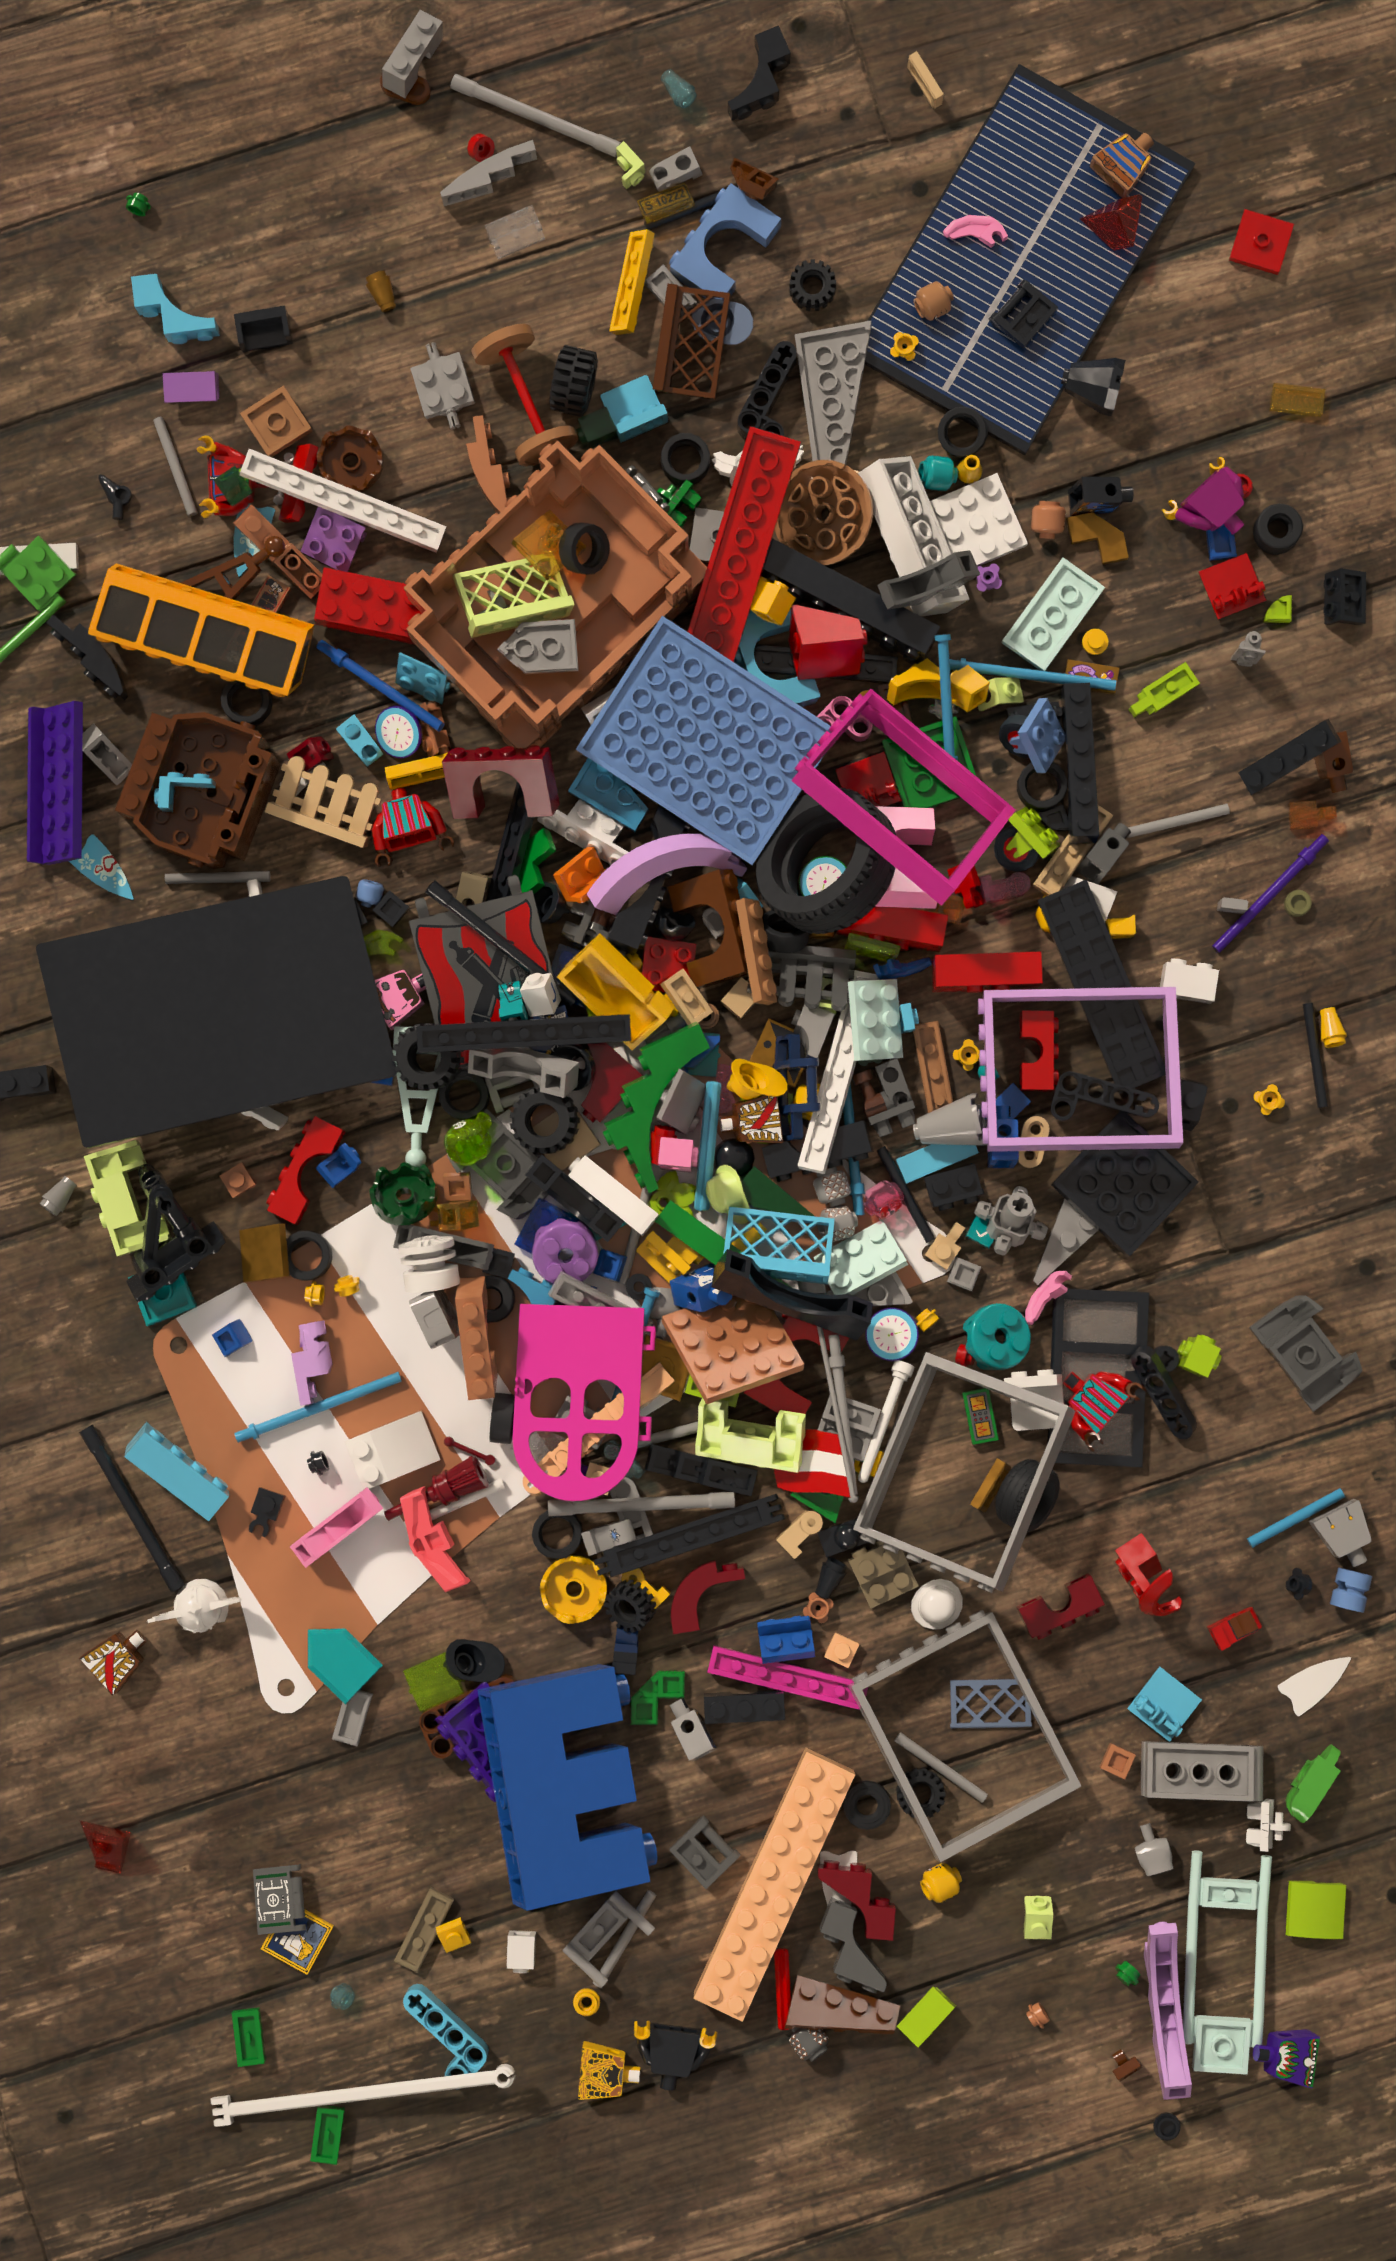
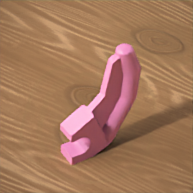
M967 215L953 220L943 230L946 238L957 239L971 235L990 248L995 245V241L992 238L993 235H999L1002 241L1008 238L1003 226L991 216Z
M1056 1271L1050 1274L1033 1293L1025 1310V1319L1028 1325H1033L1034 1321L1038 1320L1048 1301L1052 1298L1056 1299L1067 1292L1068 1288L1062 1284L1064 1281L1071 1280L1072 1275L1067 1271Z

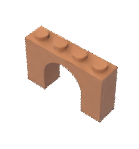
M485 1276L460 1278V1284L457 1285L455 1303L468 1400L495 1398L498 1374L495 1351H490L487 1330L488 1296Z

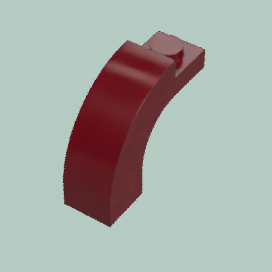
M716 1560L704 1563L689 1572L681 1581L674 1594L671 1608L673 1634L700 1630L697 1603L701 1594L712 1585L745 1579L744 1567H738L737 1563L722 1565V1570L717 1571Z

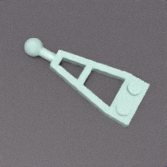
M394 1026L393 1048L394 1044L399 1043L397 1038L400 1035H404V1030L409 1027ZM418 1051L416 1052V1054H433V1055H438V1056H437V1060H436L435 1069L438 1067V1065H439V1063H440V1060H441V1054H440V1052H426V1053H418ZM397 1072L406 1132H411V1150L407 1152L405 1161L412 1166L420 1167L426 1163V1155L421 1150L422 1133L428 1132L438 1088L430 1089L429 1091L407 1090L406 1081H402L399 1078L401 1073ZM408 1098L427 1099L422 1125L412 1124Z

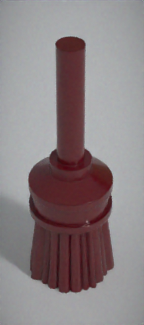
M472 1455L449 1471L444 1470L441 1474L432 1476V1486L428 1487L425 1492L427 1502L433 1501L435 1503L440 1501L445 1506H448L451 1502L460 1500V1496L488 1488V1480L480 1462ZM401 1504L384 1511L388 1521L403 1514Z

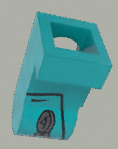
M520 981L499 985V1017L501 1021H509V1018L520 1016L521 1020L528 1019L527 1008L520 992L522 987Z

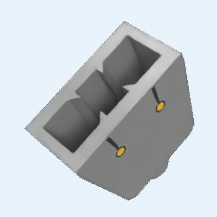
M1352 1499L1309 1520L1312 1528L1334 1557L1340 1558L1347 1555L1353 1567L1367 1561L1361 1547L1369 1544L1372 1540L1359 1500Z

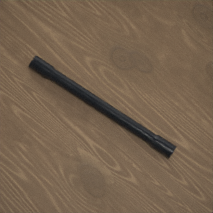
M436 880L425 890L426 894L441 906L450 910L528 974H548L535 961L458 901L451 892ZM553 977L561 1002L567 1007H571L578 997L561 981Z
M94 1425L80 1431L79 1433L89 1451L96 1458L157 1564L170 1592L172 1593L181 1588L185 1583L163 1550L105 1449V1445Z

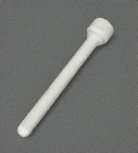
M896 1360L892 1366L891 1371H893L892 1377L894 1379L858 1475V1480L861 1483L868 1481L904 1381H907L908 1377L911 1378L915 1367L904 1361Z

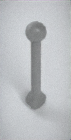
M292 453L284 455L285 463H293L294 455ZM278 491L273 499L275 504L281 505L283 503V492Z

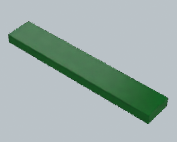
M671 1200L655 1220L657 1224L714 1265L717 1264L724 1254L725 1239ZM730 1244L729 1250L742 1253L741 1250ZM773 1278V1279L777 1280L778 1282L789 1286L787 1283H785V1282L782 1281L781 1279Z

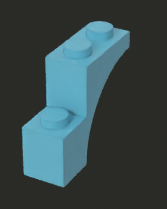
M157 274L131 277L135 309L139 316L143 315L144 317H155L158 313H161L163 331L168 342L184 344L187 340L191 339L209 341L215 336H220L219 326L214 317H196L176 308L166 298L162 282Z

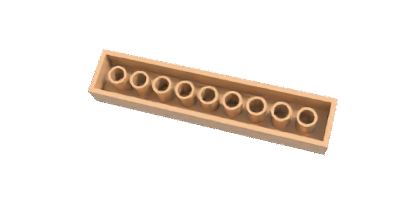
M805 1748L694 1990L695 2000L743 2022L854 1779L855 1772L853 1769Z

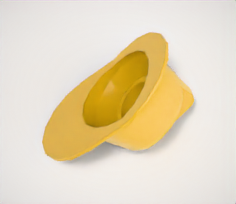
M735 1059L732 1062V1075L727 1083V1089L736 1093L740 1098L748 1101L762 1095L778 1097L784 1095L787 1091L788 1084L783 1075L776 1069L744 1059Z

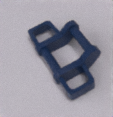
M786 1034L776 1038L774 1069L783 1075L787 1084V1071L806 1068L807 1103L788 1105V1085L784 1095L778 1096L783 1141L802 1140V1113L821 1111V1105L818 1103L816 1067L819 1066V1058H800L799 1034ZM789 1041V1059L786 1060L787 1043ZM788 1115H791V1135L789 1129Z

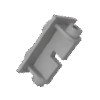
M1256 631L1249 632L1230 660H1235L1238 665L1247 667L1257 664L1266 652L1265 650H1260L1261 635Z

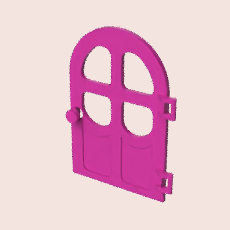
M520 1304L513 1449L521 1471L528 1481L541 1492L565 1501H585L604 1495L616 1487L629 1472L636 1457L638 1441H651L652 1417L640 1416L643 1350L655 1351L656 1327L644 1326V1308ZM644 1332H650V1345L643 1344ZM551 1378L565 1381L571 1390L569 1416L566 1418L534 1417L531 1412V1397L537 1385ZM597 1380H607L621 1389L624 1396V1408L620 1419L593 1420L585 1418V1391L591 1383ZM640 1422H646V1435H639ZM533 1432H564L568 1435L567 1470L563 1475L558 1477L549 1476L536 1463L529 1445V1438ZM588 1433L619 1435L622 1440V1446L613 1465L599 1477L588 1478L584 1476L581 1472L582 1439L584 1435Z

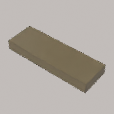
M430 1887L394 1960L396 1963L418 1973L437 1935L436 1927L442 1925L454 1898Z

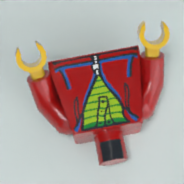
M205 435L198 438L199 441L206 443V448L200 446L197 448V451L200 454L210 451L212 454L207 455L209 498L204 499L199 504V506H206L209 511H203L201 516L208 518L213 513L216 516H235L248 507L249 503L254 502V488H268V486L240 476V471L246 458L244 454L229 446L214 442L210 436Z

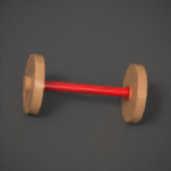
M515 324L485 336L474 345L471 352L476 364L492 365L505 361L536 433L535 436L518 446L515 456L519 465L532 466L539 464V458L541 457L539 454L548 444L553 445L556 441H559L569 450L577 443L578 436L574 427L569 425L545 431L514 356L527 349L533 343L535 337L530 325Z

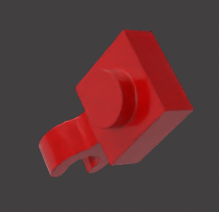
M959 865L947 870L949 877ZM975 865L954 891L955 894L962 893L966 909L984 905L981 894L975 889V887L981 885Z

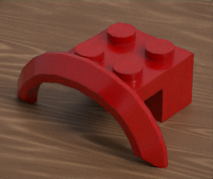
M1142 1533L1115 1550L1118 1557L1115 1561L1119 1568L1118 1570L1126 1582L1131 1580L1130 1585L1139 1600V1608L1144 1614L1165 1616L1181 1609L1183 1601L1180 1596L1163 1604L1158 1603L1160 1596L1172 1585L1174 1576L1171 1570L1168 1569L1151 1584L1148 1582V1579L1162 1571V1567L1157 1554Z

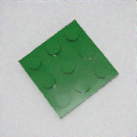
M955 716L953 717L955 756H958L959 763L976 776L957 717ZM942 721L919 728L944 749ZM887 738L881 741L903 807L932 808L961 798L892 739Z

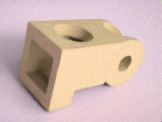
M805 1511L776 1540L796 1559L802 1553L797 1546L810 1534L820 1531L823 1524L822 1517L815 1511Z

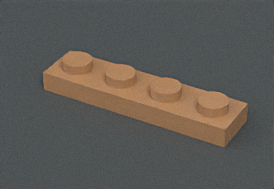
M748 898L736 900L753 1003L765 1005L776 1003V985L773 981L772 961L768 952L767 934L764 930L763 910L760 906V901Z

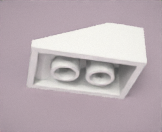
M422 1411L344 1441L363 1490L367 1487L368 1489L441 1460Z

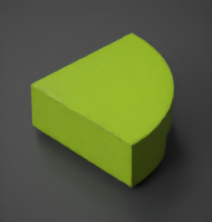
M1292 595L1283 596L1273 602L1266 611L1264 623H1290L1292 619Z

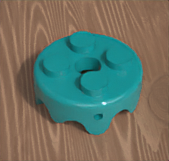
M995 1303L981 1307L963 1324V1330L967 1332L965 1348L976 1360L977 1367L980 1369L1005 1370L1019 1364L1029 1351L1031 1343L1029 1325L1025 1317L1012 1306ZM997 1329L1004 1333L1005 1339L1002 1344L995 1339Z

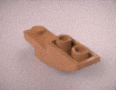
M483 415L473 417L476 442L466 444L469 459L482 493L494 511L500 514L506 508V502L511 498H507L506 488H510L508 472H503L501 464L492 466V464H496L494 448L489 449L487 439H492L490 423L485 424Z
M250 505L233 522L259 551L264 548L265 541L269 537L278 536L282 538L285 543L284 553L279 557L270 556L268 560L310 599L320 590L322 573L253 505Z

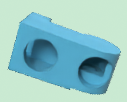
M355 714L336 728L340 736L352 751L358 755L366 767L383 755Z

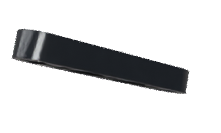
M1140 1346L1131 1357L1133 1368L1173 1435L1179 1439L1190 1438L1197 1428L1195 1417L1155 1350L1149 1346ZM1140 1357H1142L1143 1359L1147 1358L1149 1361L1147 1362L1146 1360H1141ZM1154 1376L1159 1377L1163 1381V1386H1156L1151 1378ZM1165 1399L1173 1400L1177 1408H1169L1165 1404Z

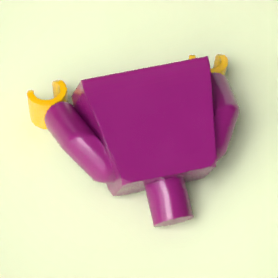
M1217 458L1219 467L1209 463L1211 476L1180 504L1182 508L1178 509L1177 503L1174 500L1168 502L1169 506L1174 509L1172 511L1162 509L1165 518L1168 520L1176 519L1188 526L1204 531H1214L1224 524L1232 535L1244 526V523L1235 514L1244 505L1241 478L1229 467H1225L1224 458Z

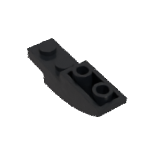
M52 615L46 622L52 628L50 633L60 642L66 639L72 644L70 650L81 659L83 658L80 662L85 668L83 673L94 683L98 679L106 686L103 690L114 699L120 696L123 700H126L128 694L124 681L106 649L93 635L88 634V630L79 623L74 630H71L57 617Z

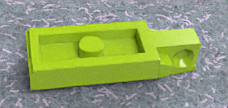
M1184 662L1142 689L1141 693L1137 695L1139 701L1130 706L1131 708L1128 710L1134 718L1144 711L1151 715L1197 687L1200 682L1188 664Z

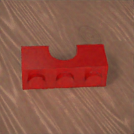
M1022 1010L1020 1012V1039L1033 1040L1040 1047L1038 1061L1020 1064V1091L1051 1092L1054 1090V1085L1058 1083V1070H1054V1059H1058L1059 1048L1058 1044H1054V1033H1058L1059 1021L1058 1017H1054V1011Z

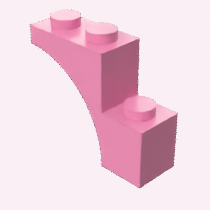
M367 1487L302 1536L290 1548L306 1568L380 1512L383 1507L380 1505L376 1495L371 1493Z

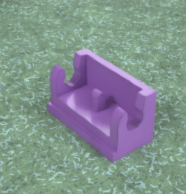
M215 371L163 373L164 403L219 400V374Z

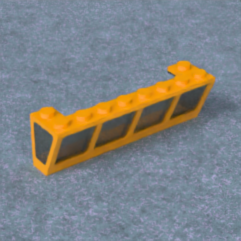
M116 563L107 570L88 634L96 636V640L100 642L110 643L112 641L121 644V647L126 650L134 651L138 649L146 652L145 654L152 658L163 657L170 659L172 664L178 666L189 665L195 667V670L200 673L209 674L212 672L220 675V678L223 680H237L244 682L245 686L249 688H263L269 690L274 696L285 697V695L291 694L302 683L315 625Z

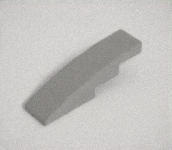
M533 140L499 152L461 174L440 192L443 205L447 206L493 193L492 182L515 176V165L537 160Z

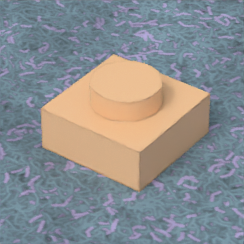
M835 1632L824 1657L849 1668L859 1643Z

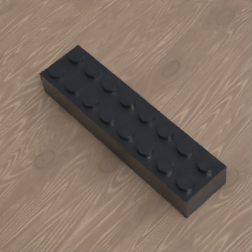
M772 538L761 576L769 580L770 583L779 581L788 586V592L796 598L794 603L799 605L804 603L813 609L858 618L861 628L866 630L867 641L873 639L880 643L879 646L883 650L893 653V651L903 655V660L912 665L919 664L926 659L935 642V635H938L939 625L904 607L887 609L880 594Z

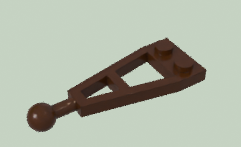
M271 536L265 541L264 548L252 556L251 553L246 552L183 581L181 584L195 588L216 578L225 592L224 597L235 600L262 571L258 566L270 556L279 557L284 553L285 543L282 538ZM246 564L249 570L232 586L225 573ZM158 600L184 642L190 643L200 615L199 612ZM207 615L201 634L209 629L218 618Z

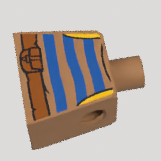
M1125 133L1097 152L1092 157L1089 167L1125 200L1148 169L1152 157L1147 151L1154 145V142L1146 133H1143L1136 141L1129 134Z

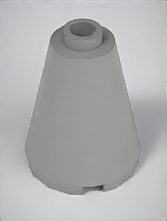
M972 1093L917 1118V1124H913L915 1139H920L922 1144L987 1145L982 1143V1128H987L985 1118L981 1117V1104L976 1105L975 1102L979 1095Z

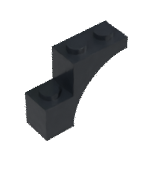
M779 25L755 35L758 67L748 87L737 97L728 101V114L731 120L748 118L754 111L761 108L763 110L769 109L779 101V89L771 71H782L790 64L791 52Z

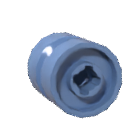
M1338 1568L1335 1578L1338 1588L1333 1589L1330 1604L1364 1613L1367 1597L1364 1593L1370 1589L1372 1576Z

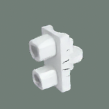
M1274 1799L1249 1803L1247 1806L1248 1819L1261 1820V1829L1248 1828L1246 1843L1260 1847V1851L1268 1852L1269 1849H1272L1273 1830H1275V1840H1283V1831L1291 1830V1824L1283 1822L1282 1812H1275V1822H1273Z

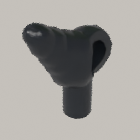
M100 474L98 476L100 484L108 501L113 505L112 519L123 520V506L131 501L132 493L128 487L120 486L105 475Z

